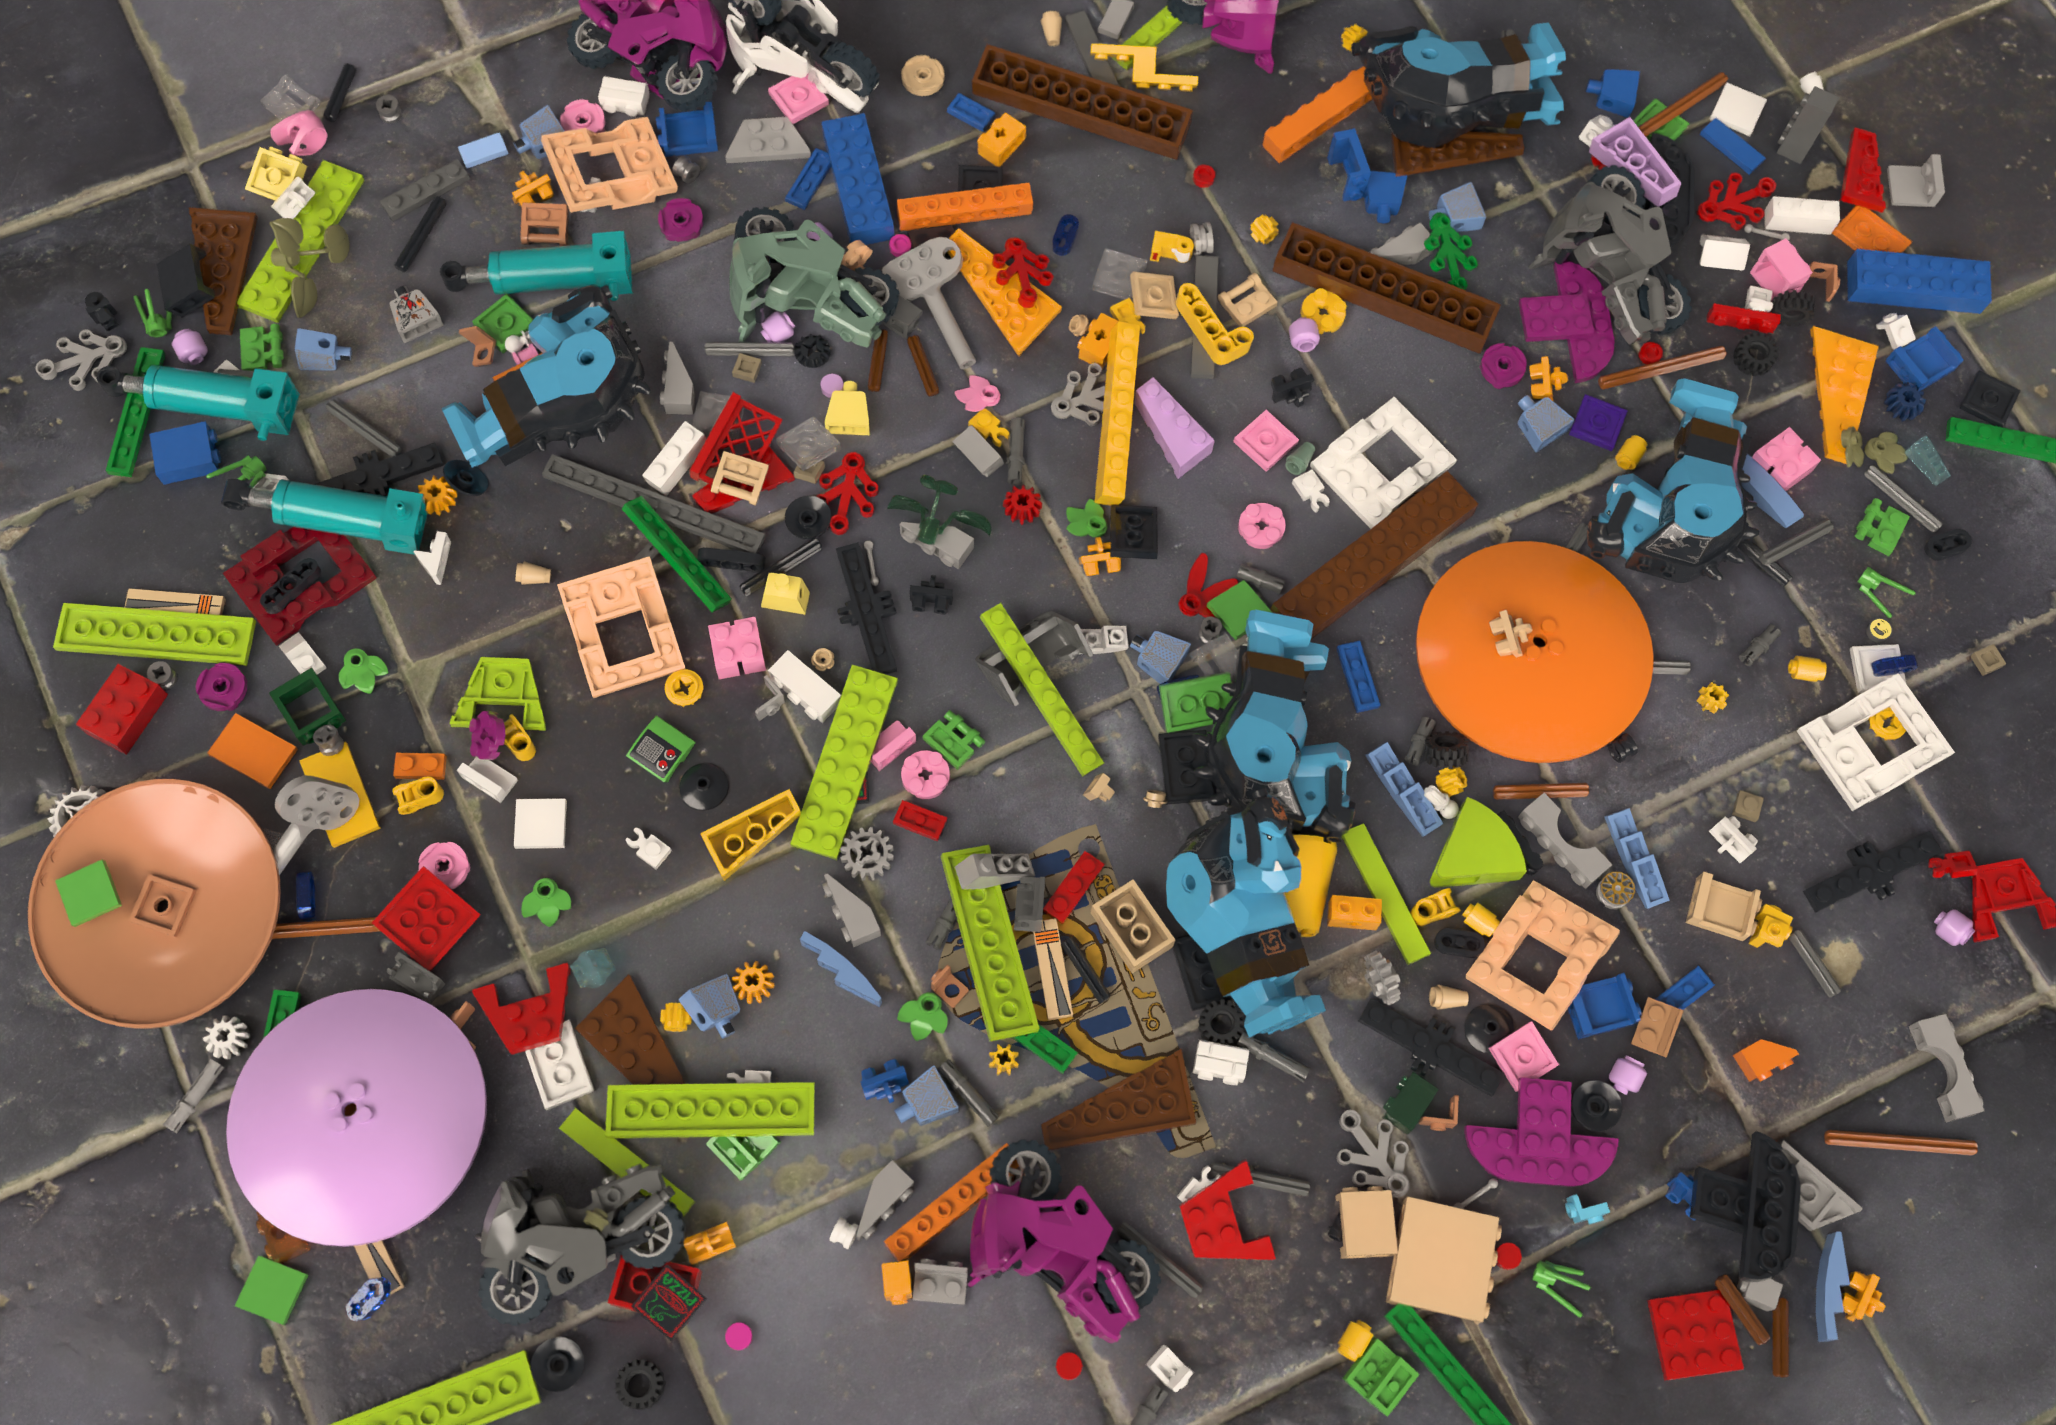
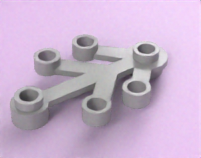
M85 329L79 333L81 342L84 345L96 344L100 346L99 348L92 350L73 343L66 337H62L56 343L58 349L62 353L72 352L78 355L56 363L49 359H43L37 363L35 369L42 379L52 380L58 372L80 365L75 375L69 379L70 386L74 390L80 391L86 386L84 378L95 360L103 357L99 366L91 372L94 380L98 382V371L105 366H110L114 358L122 356L127 350V344L119 336L112 335L103 338ZM68 343L66 347H62L63 344Z
M1092 363L1089 365L1088 376L1080 396L1072 399L1074 388L1080 384L1081 376L1076 371L1068 374L1067 385L1063 395L1055 398L1051 404V412L1055 417L1065 419L1072 416L1085 421L1090 426L1098 424L1100 415L1097 411L1090 410L1087 413L1076 407L1085 405L1103 412L1104 402L1097 399L1104 397L1105 386L1092 390L1096 379L1101 375L1102 369L1099 364ZM1097 369L1098 373L1094 374L1090 370ZM1076 377L1078 380L1076 382H1073L1070 380V378ZM1064 404L1067 408L1060 409L1059 405ZM1093 415L1097 419L1095 421H1092L1089 419V416Z
M1354 1110L1345 1111L1339 1119L1341 1128L1351 1132L1368 1155L1352 1153L1348 1149H1342L1337 1154L1338 1163L1343 1166L1351 1163L1378 1168L1384 1177L1368 1175L1365 1171L1358 1170L1352 1176L1353 1183L1358 1187H1362L1365 1184L1382 1186L1385 1188V1191L1391 1190L1392 1197L1399 1198L1404 1196L1410 1187L1409 1179L1403 1174L1405 1155L1409 1151L1408 1144L1404 1141H1397L1393 1145L1392 1152L1395 1155V1161L1392 1170L1387 1163L1389 1137L1393 1131L1392 1123L1388 1120H1382L1378 1123L1376 1129L1379 1139L1378 1147L1376 1148L1360 1127V1115ZM1345 1118H1351L1354 1122L1353 1126L1346 1125ZM1381 1124L1388 1125L1389 1131L1383 1132ZM1402 1145L1405 1149L1404 1153L1397 1152L1396 1146ZM1341 1153L1348 1154L1349 1161H1342ZM1357 1174L1364 1176L1365 1181L1363 1183L1356 1180ZM1397 1180L1400 1183V1189H1394L1392 1181Z

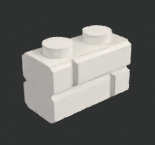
M604 76L598 99L601 109L609 113L619 111L625 112L629 116H644L650 93L647 83Z
M1199 1040L1193 1073L1198 1074V1078L1203 1080H1213V1077L1223 1079L1225 1084L1238 1085V1082L1242 1083L1245 1079L1249 1049Z

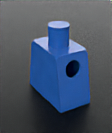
M1607 69L1604 71L1600 81L1588 80L1586 92L1598 94L1596 101L1598 108L1629 118L1635 106L1640 71Z
M1371 171L1364 201L1366 212L1377 214V222L1382 224L1388 223L1390 215L1398 214L1407 175L1396 177L1395 173Z

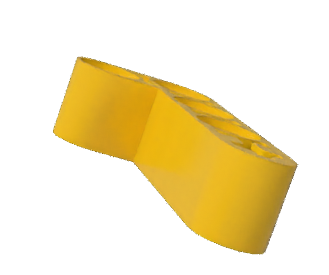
M1186 283L1179 288L1176 307L1216 364L1225 365L1249 352L1254 338V334L1249 328L1239 327L1227 332L1195 285Z

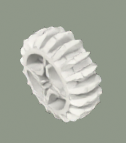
M81 785L79 791L71 787V794L62 793L63 799L61 801L55 800V804L58 805L57 808L50 809L54 816L47 818L53 824L49 827L50 831L54 834L53 836L55 837L66 824L69 815L72 818L87 804L107 792L103 789L98 790L95 786H90L88 789L86 786Z

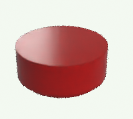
M1208 165L1196 167L1193 173L1194 183L1201 188L1210 187L1215 180L1214 169Z
M1646 342L1640 348L1638 356L1641 362L1647 365L1659 362L1663 355V350L1655 342Z
M1504 1243L1495 1250L1498 1252L1496 1264L1500 1268L1512 1270L1521 1263L1522 1254L1516 1245Z
M1064 1353L1056 1362V1372L1064 1380H1073L1082 1371V1361L1074 1353Z

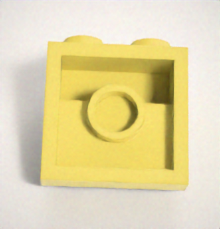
M260 147L245 189L276 201L296 177H300L303 180L307 166L302 164L303 159L289 154V157L282 156L283 152L276 148L269 147V150Z

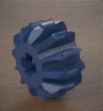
M1909 382L1904 383V385L1901 383L1896 384L1887 392V398L1884 400V404L1888 406L1886 412H1892L1893 418L1900 417L1901 422L1906 419L1910 421L1915 419L1916 416L1922 413L1926 399L1922 398L1924 391H1917V385L1911 387Z

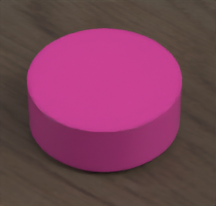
M903 234L893 236L889 242L891 254L899 257L912 249L910 238Z
M734 1323L726 1331V1343L734 1350H744L752 1342V1331L744 1323Z

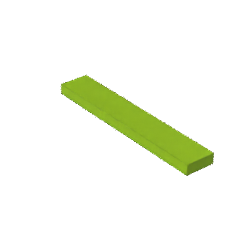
M1364 823L1350 829L1346 834L1342 835V838L1374 899H1382L1381 915L1407 965L1429 956L1431 953Z
M576 1108L559 1127L562 1132L620 1177L627 1175L626 1169L640 1163L642 1168L649 1166L615 1138H606V1131ZM663 1177L666 1187L670 1186L675 1192L670 1198L684 1217L695 1201ZM644 1189L639 1190L644 1196L653 1195Z

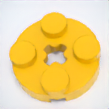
M1317 289L1304 299L1301 307V316L1314 320L1318 325L1319 334L1329 331L1332 333L1337 331L1344 322L1346 303L1332 292L1325 289ZM1319 309L1327 310L1329 315L1323 314V316H1321L1319 314Z

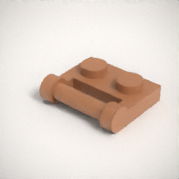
M522 203L521 244L529 245L530 242L559 243L560 246H567L568 205ZM530 227L559 228V234L530 233Z

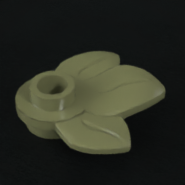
M1848 427V429H1843L1841 433V444L1843 448H1846L1847 467H1850L1854 462L1857 468H1860L1864 461V452L1861 448L1863 445L1862 436L1859 431H1856L1855 427Z
M1883 432L1877 438H1871L1865 446L1866 455L1870 459L1876 460L1878 467L1889 474L1894 473V464L1903 463L1908 459L1906 450L1897 444V435L1891 432Z

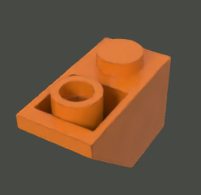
M1761 1039L1734 1054L1733 1057L1749 1082L1756 1078L1761 1082L1773 1075L1771 1070L1778 1066L1780 1070H1783L1793 1064L1792 1058L1799 1055V1053L1795 1049Z

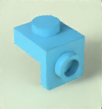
M1577 1194L1566 1198V1211L1568 1216L1573 1218L1574 1223L1588 1220L1589 1225L1603 1221V1215L1610 1213L1607 1202L1582 1209Z

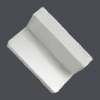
M1701 234L1700 244L1703 246L1700 259L1701 266L1734 270L1745 269L1750 244L1746 239Z
M475 757L469 766L462 763L457 769L463 779L500 803L518 781L515 776L492 761L482 760L478 757Z

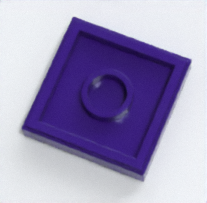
M1585 394L1569 435L1612 451L1628 410Z

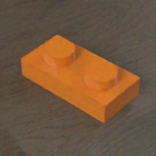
M396 753L393 776L395 779L432 777L435 780H444L447 756L440 753Z

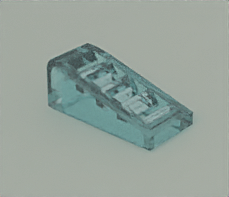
M1927 436L1916 441L1905 452L1935 486L1951 476Z

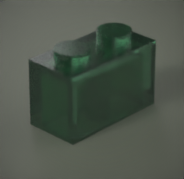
M1414 1072L1408 1078L1405 1075L1401 1078L1396 1086L1399 1092L1395 1098L1390 1096L1382 1107L1386 1111L1382 1118L1390 1121L1392 1125L1407 1135L1414 1129L1439 1090Z

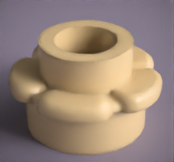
M1085 315L1073 316L1069 323V330L1077 337L1087 333L1089 328L1088 318Z
M825 648L818 649L811 658L812 665L816 666V669L819 671L831 669L835 663L833 660L834 654Z
M1147 790L1146 797L1143 798L1144 801L1148 802L1147 806L1153 808H1162V804L1167 803L1166 793L1162 791Z

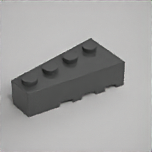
M1814 86L1810 94L1805 93L1799 104L1800 106L1797 107L1792 116L1793 119H1790L1777 142L1780 144L1777 153L1801 164L1830 117L1839 97Z

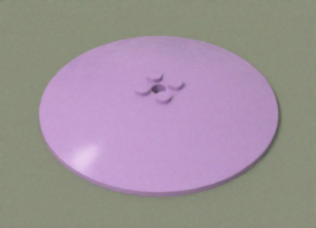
M364 989L337 993L319 999L291 1014L278 1024L253 1051L240 1073L231 1096L226 1129L228 1154L235 1178L246 1198L265 1219L277 1228L305 1241L329 1246H357L378 1242L398 1235L417 1225L436 1211L453 1194L472 1166L483 1137L487 1113L486 1085L482 1068L473 1047L459 1027L444 1013L419 998L390 990ZM352 1103L356 1104L357 1110L355 1114L345 1116L344 1110L346 1106Z

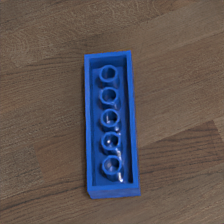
M865 113L822 121L823 139L829 156L850 243L861 240L865 245L890 240L894 236V224Z
M1856 249L1847 261L1848 301L1981 314L1992 301L1990 261Z

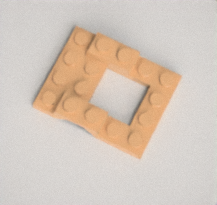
M648 117L626 120L614 130L594 133L587 128L542 135L541 137L542 145L570 212L611 205L613 210L655 202L656 196L677 192L678 186ZM589 152L591 157L614 152L625 178L585 185L573 154Z
M650 556L557 584L593 698L686 669ZM642 610L655 653L609 667L596 624Z
M1533 880L1525 893L1517 898L1495 929L1492 939L1467 972L1466 979L1552 1031L1581 990L1591 969L1598 959L1607 953L1618 937L1620 930ZM1528 934L1567 957L1558 970L1557 977L1545 994L1503 970Z

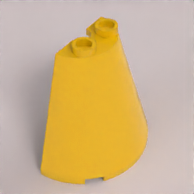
M1293 835L1299 846V855L1296 857L1301 862V882L1299 888L1284 893L1298 932L1301 933L1302 937H1313L1320 930L1337 854V844L1330 841L1326 843L1323 837Z

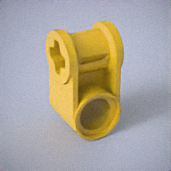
M511 714L509 719L504 722V745L511 750L518 760L528 761L534 757L536 748L522 725ZM527 744L525 749L517 750L520 745Z
M423 777L410 783L400 784L392 789L393 795L397 796L399 803L398 812L403 815L437 804L444 796L443 788L432 777ZM434 786V791L431 794L425 795L426 790Z
M1446 888L1431 896L1420 899L1410 911L1415 924L1425 926L1459 913L1461 910L1459 907H1456L1451 897V889ZM1418 908H1424L1428 912V916H1422Z

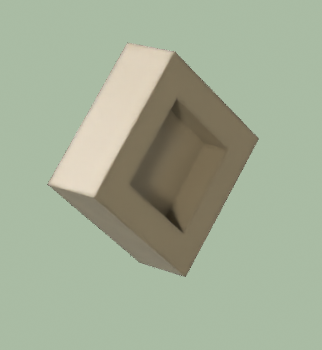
M739 353L732 372L733 377L755 383L762 365L761 359Z
M803 455L794 470V477L816 484L825 468V463L822 460Z
M1994 644L1974 652L1970 656L1982 676L2006 665Z
M1740 790L1736 796L1732 815L1756 822L1759 819L1764 798Z

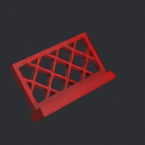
M733 392L690 469V477L712 485L714 479L706 476L710 468L719 466V450L730 446L732 454H735L733 445L743 442L746 443L749 453L738 456L751 457V460L761 462L783 419L741 399L740 395ZM743 407L752 411L753 419L741 421L739 414ZM768 419L775 423L772 430L762 432L759 422ZM756 423L759 433L746 436L743 426ZM740 427L744 438L731 441L729 436L730 430ZM761 438L763 442L762 449L752 451L748 441ZM723 477L722 481L728 485L727 480L729 479ZM742 483L740 489L746 490L748 485Z

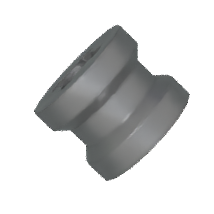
M384 95L377 100L376 108L382 121L389 124L399 121L402 111L394 96Z
M683 155L675 162L672 172L676 176H681L685 183L690 184L698 177L700 166L696 163H691L690 158Z
M154 662L147 670V678L160 685L163 690L171 689L177 682L176 672L166 662Z
M332 725L320 727L313 735V739L319 746L320 752L325 756L337 754L344 746L343 739Z

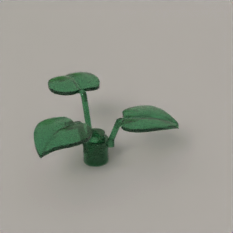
M922 475L920 477V482L924 487L936 490L931 513L926 520L925 514H928L929 510L911 498L894 495L887 509H900L920 513L921 523L917 539L929 545L935 544L938 534L942 535L944 529L954 518L959 522L983 530L989 536L992 530L988 519L978 513L967 510L954 511L944 524L940 526V521L934 518L940 494L943 492L949 495H956L958 488L947 481L937 480L929 475Z

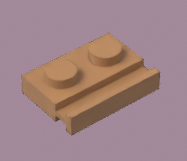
M1648 997L1631 1044L1667 1058L1684 1010Z

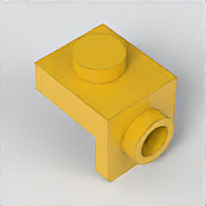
M1765 904L1762 906L1759 912L1756 913L1755 919L1759 921L1768 915L1789 925L1784 939L1787 940L1793 929L1790 926L1793 917L1783 913L1775 905Z

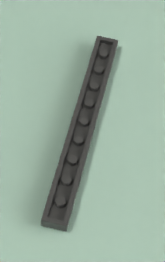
M553 454L542 472L543 478L620 507L642 496L666 524L738 551L758 554L766 538L765 534Z

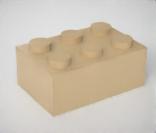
M1134 879L1092 905V916L1132 974L1173 948L1175 943L1174 937Z

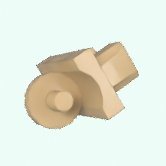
M1507 610L1501 611V617L1489 622L1494 636L1506 633L1507 639L1495 642L1497 652L1500 656L1511 654L1516 658L1523 656L1518 637L1520 636L1522 643L1527 642V634L1532 632L1531 624H1523L1522 618H1518L1515 620V627L1512 616L1508 615Z

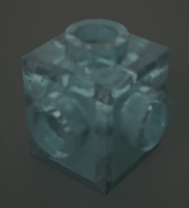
M606 948L584 951L577 956L578 959L570 966L580 988L587 986L592 988L599 987L616 970Z

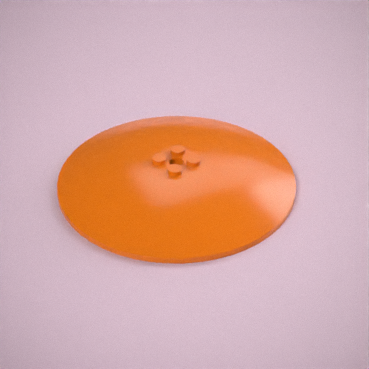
M1517 541L1493 545L1468 555L1452 566L1438 580L1423 605L1416 632L1417 662L1423 683L1433 703L1447 721L1465 737L1477 745L1507 758L1525 762L1555 763L1573 760L1593 753L1617 738L1632 723L1642 708L1650 688L1653 673L1652 641L1647 623L1636 601L1625 586L1603 566L1576 551L1562 546L1543 542ZM1507 610L1508 615L1512 616L1515 627V620L1518 618H1522L1523 624H1531L1532 632L1527 634V642L1522 643L1520 636L1518 637L1523 656L1517 658L1513 654L1500 656L1497 652L1495 642L1507 639L1506 633L1494 636L1489 622L1501 617V611ZM1533 639H1543L1545 642V646H1536L1533 642Z

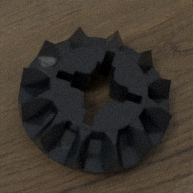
M810 333L807 337H801L800 341L795 345L796 360L808 368H817L824 365L831 354L828 341L823 339L821 335L813 336ZM816 345L817 352L813 351L812 354L809 355V351L807 348H812Z

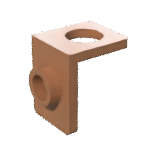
M1812 262L1809 266L1812 271L1810 277L1826 279V301L1830 302L1840 285V278L1837 277L1838 265ZM1817 268L1825 269L1824 272L1820 273L1814 272L1813 270Z
M477 326L460 329L459 334L476 345L472 365L477 367L491 364L496 340ZM488 349L486 358L480 360L481 352Z
M949 965L943 970L940 968L931 978L932 991L951 1008H954L969 991L964 984L951 974V967ZM950 984H954L959 988V994L955 998H949L945 994V988Z
M466 1001L460 1009L451 1015L450 1020L461 1029L475 1011V1008ZM470 1042L473 1049H475L476 1046Z
M1454 1095L1450 1099L1449 1119L1422 1117L1419 1120V1124L1428 1125L1431 1130L1445 1131L1446 1128L1455 1127L1458 1121L1459 1096Z

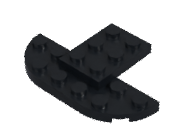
M1652 133L1650 137L1651 145L1681 182L1677 197L1659 206L1663 211L1669 244L1672 247L1683 239L1693 221L1695 170L1689 154L1684 153L1677 146L1676 141L1664 135ZM1643 196L1645 198V204L1642 205L1644 210L1657 207ZM1651 218L1649 224L1652 225L1654 230H1658V221Z
M1758 1131L1752 1133L1748 1180H1741L1699 1166L1694 1170L1690 1218L1743 1234L1739 1280L1746 1282L1765 1281L1784 1270L1790 1264L1795 1254L1798 1233L1801 1187L1797 1169L1794 1163H1790L1782 1152L1784 1148L1780 1144Z

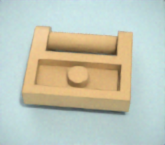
M1256 273L1248 276V280L1227 293L1222 292L1218 295L1220 304L1239 327L1248 325L1275 308L1278 303L1262 284L1260 277ZM1254 288L1255 292L1236 304L1231 302L1232 299L1248 289Z
M724 451L711 492L717 494L722 492L747 500L749 504L756 506L769 465ZM723 477L753 486V491L750 492L722 483Z

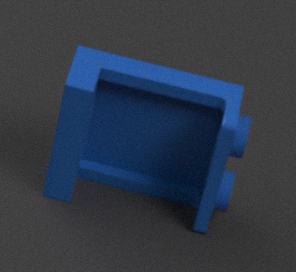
M712 101L705 102L704 110L665 114L664 108H659L660 116H656L658 130L662 131V135H658L660 147L664 148L666 157L718 151Z
M1355 128L1336 132L1333 134L1327 158L1330 165L1343 163L1347 181L1342 195L1343 201H1356L1364 197L1371 171Z
M1935 326L1926 335L1902 348L1900 346L1894 349L1885 361L1903 383L1909 382L1911 387L1917 385V391H1921L1955 371L1963 362V358L1959 351L1946 339L1945 334Z
M1625 973L1582 986L1568 1007L1578 1039L1632 1026L1641 1020L1640 1006L1633 999V986L1630 979H1626Z

